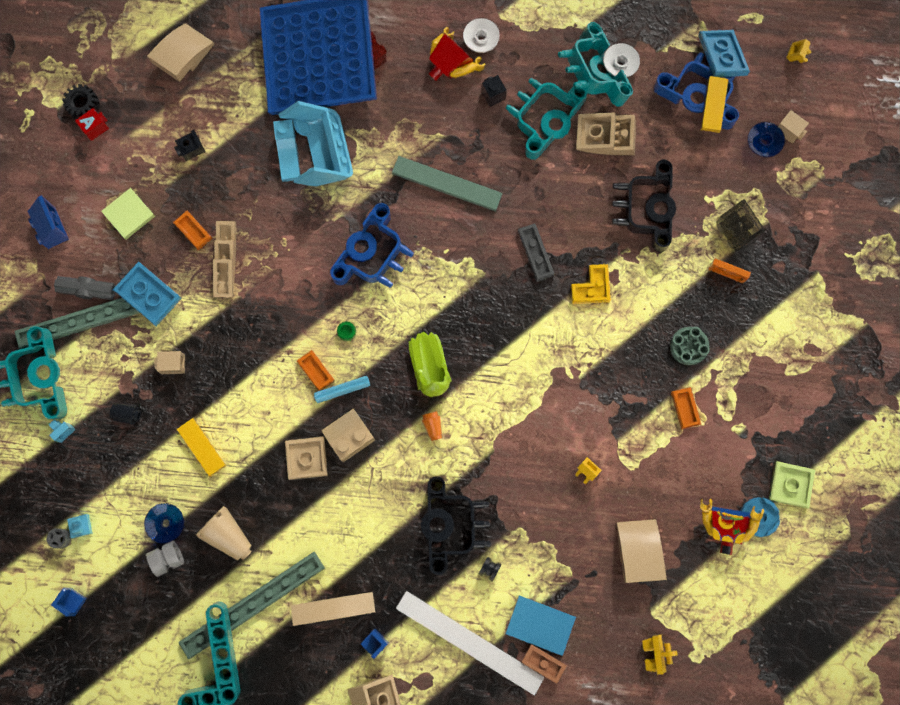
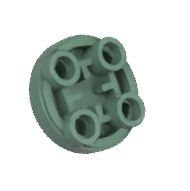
M698 327L681 328L673 335L670 341L672 356L684 365L700 363L705 359L710 350L707 336Z

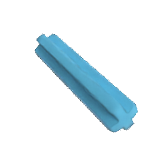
M364 376L315 392L314 398L317 403L369 387L370 382L368 377Z

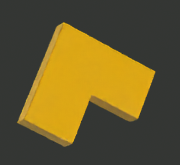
M608 264L589 265V283L571 284L572 304L607 303L611 301Z

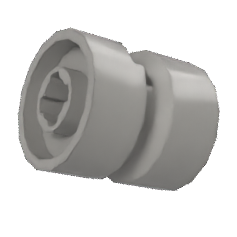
M174 541L163 545L162 550L155 549L146 554L148 564L157 577L167 573L170 567L175 569L184 564L182 553Z

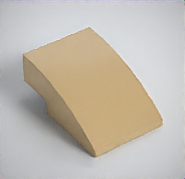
M185 23L160 41L149 53L148 58L152 64L180 82L189 70L193 71L214 46V42Z
M615 113L578 114L577 150L604 155H635V115L616 116Z
M656 519L617 522L620 563L622 562L624 583L667 580Z

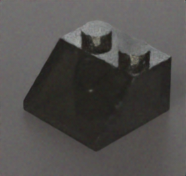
M745 199L721 215L716 221L718 230L722 234L724 233L728 245L736 253L756 242L766 231Z

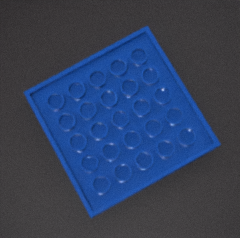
M303 0L260 7L267 104L270 115L281 113L297 101L329 107L377 100L368 0Z

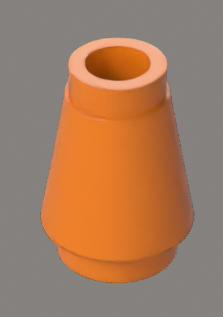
M435 411L422 415V422L431 441L441 439L440 415L438 416V412Z

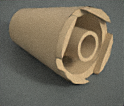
M225 506L196 534L199 539L237 561L240 558L244 560L252 552L250 550L251 544Z

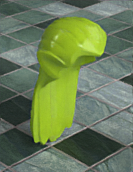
M425 332L417 334L416 339L411 338V341H409V352L417 380V388L426 396H440L447 391L452 381L447 371L440 339L437 334L432 332L429 335Z

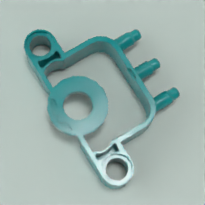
M590 22L580 35V40H577L572 49L558 52V57L568 59L570 66L566 67L565 71L567 73H574L578 80L573 83L574 88H582L586 93L593 95L607 93L612 104L621 107L633 94V88L623 70H620L616 76L611 75L609 72L606 74L598 70L597 64L604 65V52L610 46V43L601 26L595 22ZM590 49L597 50L599 55L592 57L587 67L580 52L589 51Z
M530 78L528 83L536 91L531 97L521 91L517 93V96L525 102L520 111L510 104L506 106V110L518 119V128L530 137L525 147L527 158L531 160L539 158L554 139L563 138L568 134L571 128L570 120L584 105L588 95L582 88L572 87L566 93L553 83L541 84L537 80ZM544 93L554 95L565 105L573 108L570 111V115L561 110H551L544 114L541 119V129L548 137L547 140L540 138L536 130L522 120V117L527 113L531 105ZM575 93H581L583 96L578 97ZM554 118L561 120L563 127L557 131L552 130L549 127L550 120ZM535 146L538 150L532 151L529 147Z
M33 326L27 331L29 347L13 351L8 354L6 360L0 361V369L6 368L8 379L0 382V388L10 386L12 398L2 401L1 405L3 407L16 404L29 407L41 405L42 413L46 418L62 419L67 414V405L63 388L56 386V382L60 377V367L52 359L56 356L52 334L46 328ZM41 331V335H42V336H41V338L38 340V339H37V335H38V333ZM44 348L46 356L38 357L30 363L27 376L30 383L35 387L41 389L52 387L54 395L49 399L42 398L26 402L23 398L17 361L23 355L38 352ZM42 365L50 368V376L46 380H41L37 375L38 368ZM56 406L57 413L54 415L53 408Z

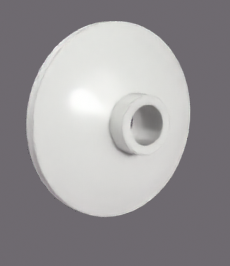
M483 18L475 19L468 23L463 32L466 46L478 53H485L494 49L498 44L500 36L497 26L492 21Z
M621 43L612 45L607 49L603 63L611 75L616 76L620 70H623L625 75L630 77L638 70L640 57L633 47Z

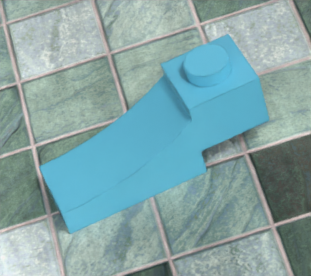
M292 119L274 121L282 182L294 181L295 178L300 176L294 124Z

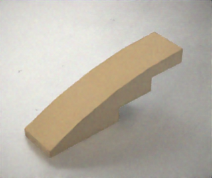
M216 221L213 297H233L236 262V221Z
M373 592L290 605L293 626L375 612Z

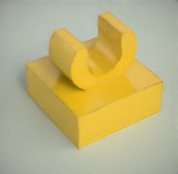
M807 39L793 42L786 58L790 62L797 60L800 63L808 62L805 56L811 54L809 49L810 42Z
M587 457L579 465V470L575 476L578 477L583 473L586 476L583 483L586 484L589 480L593 481L602 470Z

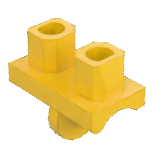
M662 634L643 640V650L654 651L655 659L645 660L646 671L657 672V675L667 672L665 657L667 664H673L672 656L678 655L677 651H671L670 643H664V651Z

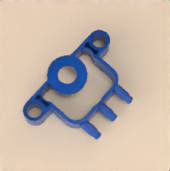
M700 52L694 61L687 63L678 78L667 72L659 74L654 84L655 93L675 104H678L682 99L685 108L691 112H704L707 92L706 85L693 83L686 87L683 95L674 91L687 72H694L707 80L710 76H713L710 67L701 63L704 53ZM735 76L720 77L728 79L721 126L725 130L731 129L739 118L738 110L726 103L733 91L732 81ZM660 82L666 83L667 86L661 85ZM700 92L704 96V102L695 104L691 100V94ZM725 116L730 117L732 120H727Z
M377 204L363 222L364 229L353 233L348 238L346 250L342 252L330 270L335 284H346L354 273L369 283L380 282L384 286L391 288L393 283L383 275L389 267L400 273L403 271L404 268L394 261L398 253L402 252L406 256L413 257L414 252L401 244L399 235L387 227L391 214L386 204ZM381 211L387 213L384 217L377 215ZM370 225L377 226L379 231L397 241L396 246L386 261L374 275H367L356 267L344 263L348 256L358 262H365L375 255L377 242L370 233L366 232ZM359 240H365L369 244L368 250L364 253H359L354 248L355 243ZM339 271L345 273L344 276L341 278L335 277L336 273Z

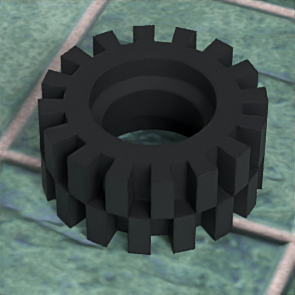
M78 84V88L76 85H73L72 90L70 88L67 89L68 94L64 93L65 98H62L63 106L74 119H78L92 108L98 110L100 108L98 105L100 101L97 95L87 85L83 87L82 84ZM86 97L88 101L85 106L81 108L75 107V102L79 98Z

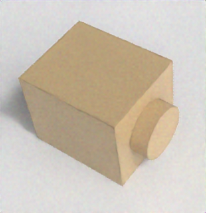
M791 110L776 128L775 132L793 144L796 139L801 140L806 134L805 128L809 123Z
M181 351L157 352V358L154 359L155 369L161 374H185V354Z

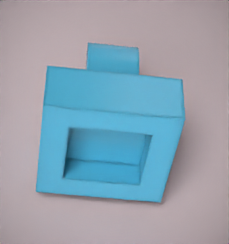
M55 419L49 424L54 430L49 436L54 441L60 443L76 430L71 424L67 422L61 423Z
M89 514L67 519L72 539L93 534Z

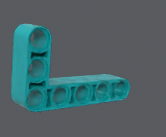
M221 601L214 602L206 611L216 685L186 690L179 698L178 705H189L185 702V697H191L193 705H231L240 695V683L228 608ZM214 607L221 610L220 617L213 614ZM216 628L224 630V637H219L216 634ZM220 648L227 651V657H222L219 654ZM222 669H228L231 677H225L222 674ZM225 690H232L234 697H227ZM205 693L212 694L214 701H208L205 698Z

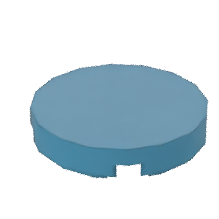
M758 497L750 499L743 504L740 510L750 513L753 506H755L754 511L758 514L764 509L758 531L754 536H769L777 530L780 524V513L772 501L767 498Z

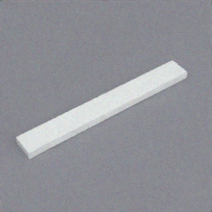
M406 591L396 608L533 695L536 694L545 678L408 591Z

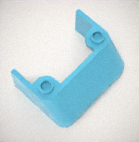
M297 101L279 113V118L292 119L297 133L307 136L314 164L313 168L308 169L305 173L295 178L294 183L320 186L346 180L352 176L353 169L341 119L335 110Z

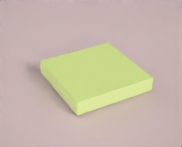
M131 188L101 211L126 240L155 217Z
M776 461L774 463L768 500L808 509L810 507L815 470Z

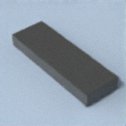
M536 224L519 228L517 231L536 282L553 277L555 274Z

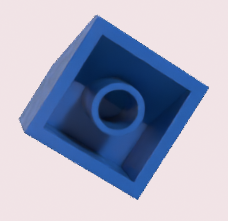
M42 195L39 196L28 210L30 215L28 221L37 232L35 237L38 243L50 249L69 240L56 208Z

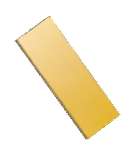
M714 76L709 77L701 130L720 133L728 79Z
M194 418L177 429L209 477L226 466Z

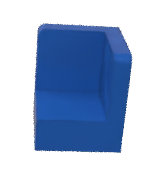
M63 588L51 606L67 617L75 616L87 598L73 588Z
M376 629L361 643L372 655L373 659L389 644Z

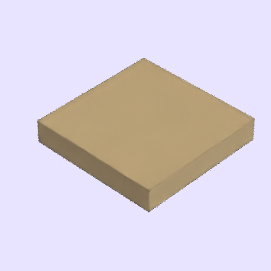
M325 437L285 441L288 480L328 476Z

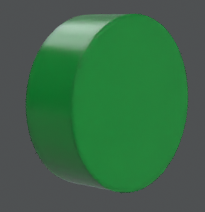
M345 321L337 327V334L341 340L351 341L356 336V328L351 322Z

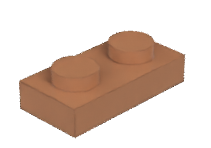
M532 644L521 661L556 684L567 667L564 663Z

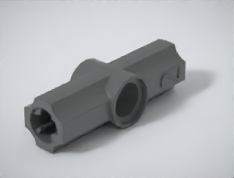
M58 276L54 282L56 293L75 295L82 299L100 298L113 300L116 294L113 290L116 284L96 281L89 277L71 278Z

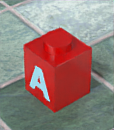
M94 108L75 120L90 141H93L109 129L105 124L108 120L102 112L97 113Z

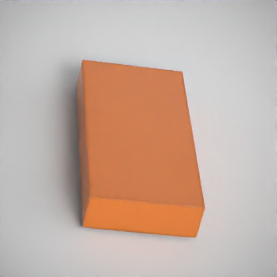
M188 211L184 212L173 222L197 250H200L213 239Z
M716 258L709 266L710 271L740 283H744L751 273Z
M312 350L297 360V363L318 391L325 389L335 381Z
M691 387L672 391L671 395L681 430L701 425Z

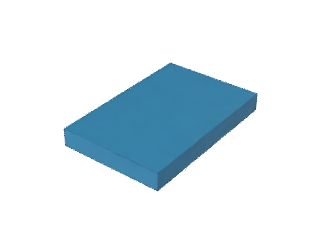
M734 30L699 32L698 37L714 77L748 76L750 70Z
M140 262L113 289L155 326L182 299Z
M519 595L505 634L563 656L576 617Z

